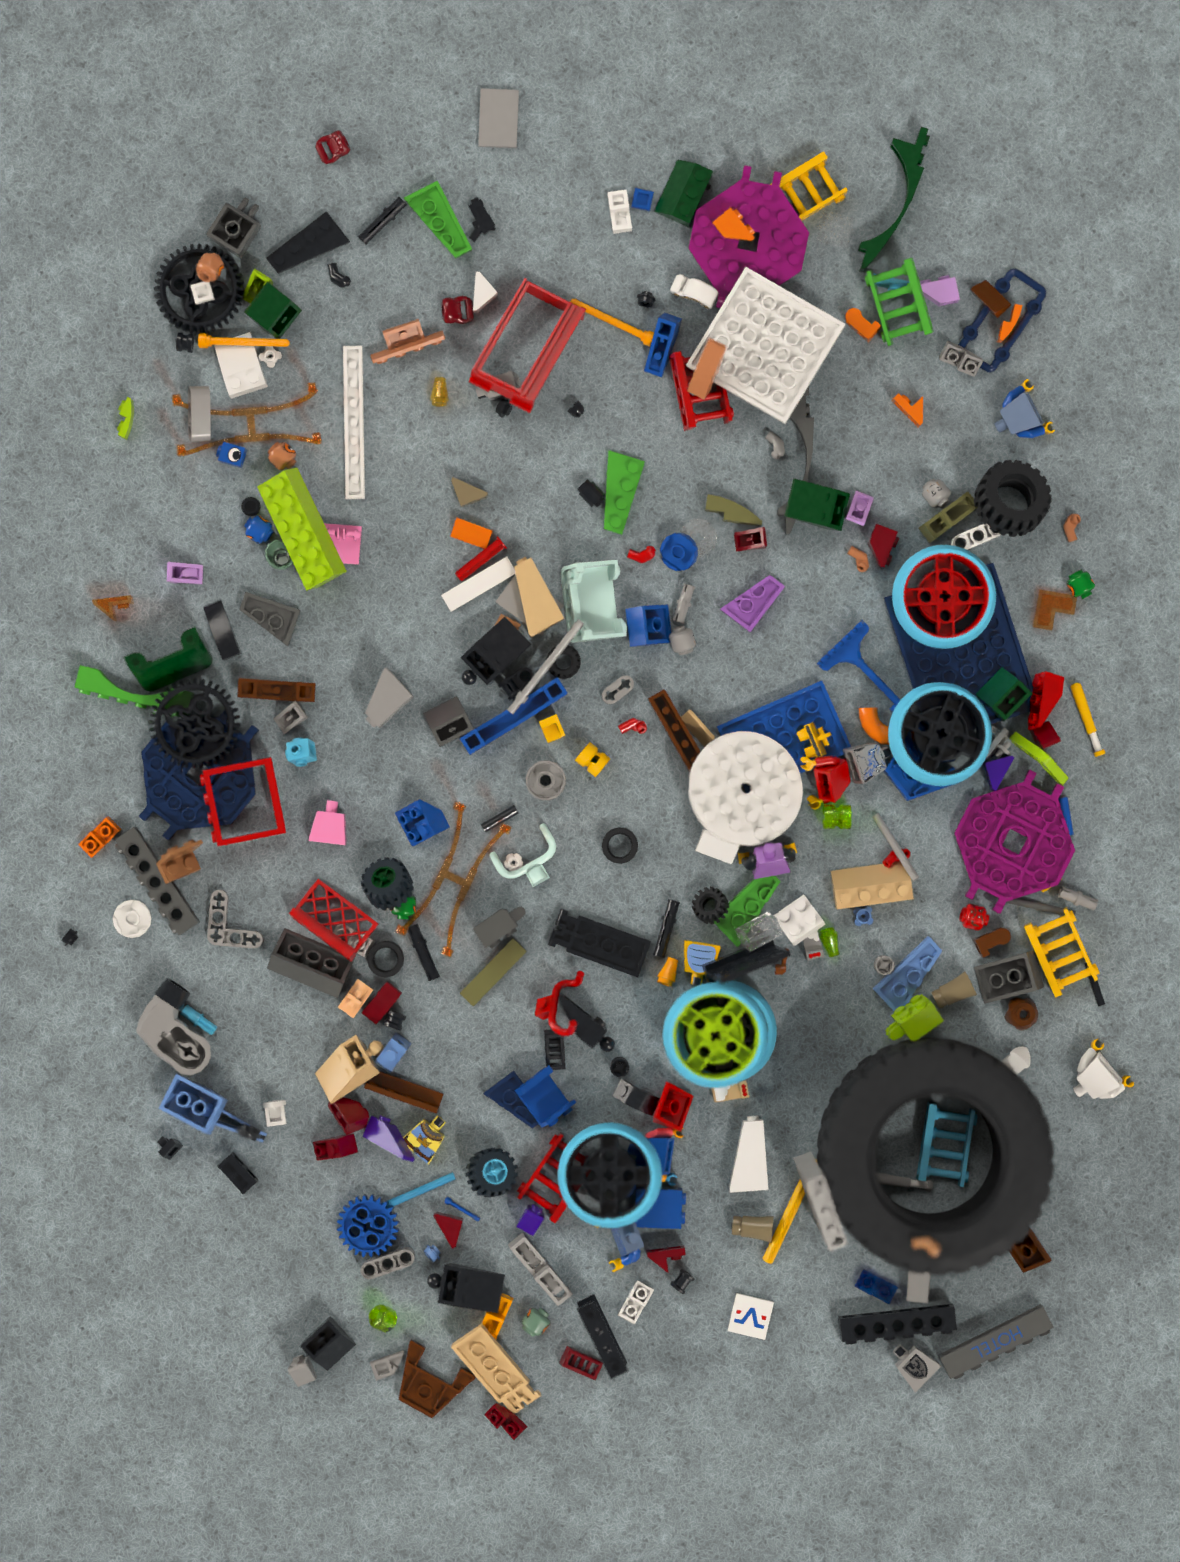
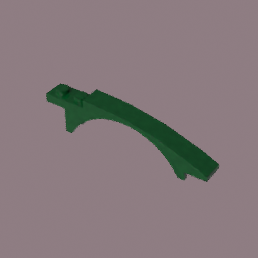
M920 128L915 144L895 138L892 140L890 148L897 155L905 173L906 199L900 216L890 228L879 236L863 241L859 245L858 251L865 253L860 272L866 270L891 238L913 199L924 167L917 164L921 165L924 154L921 153L923 146L927 147L930 138L927 135V128Z

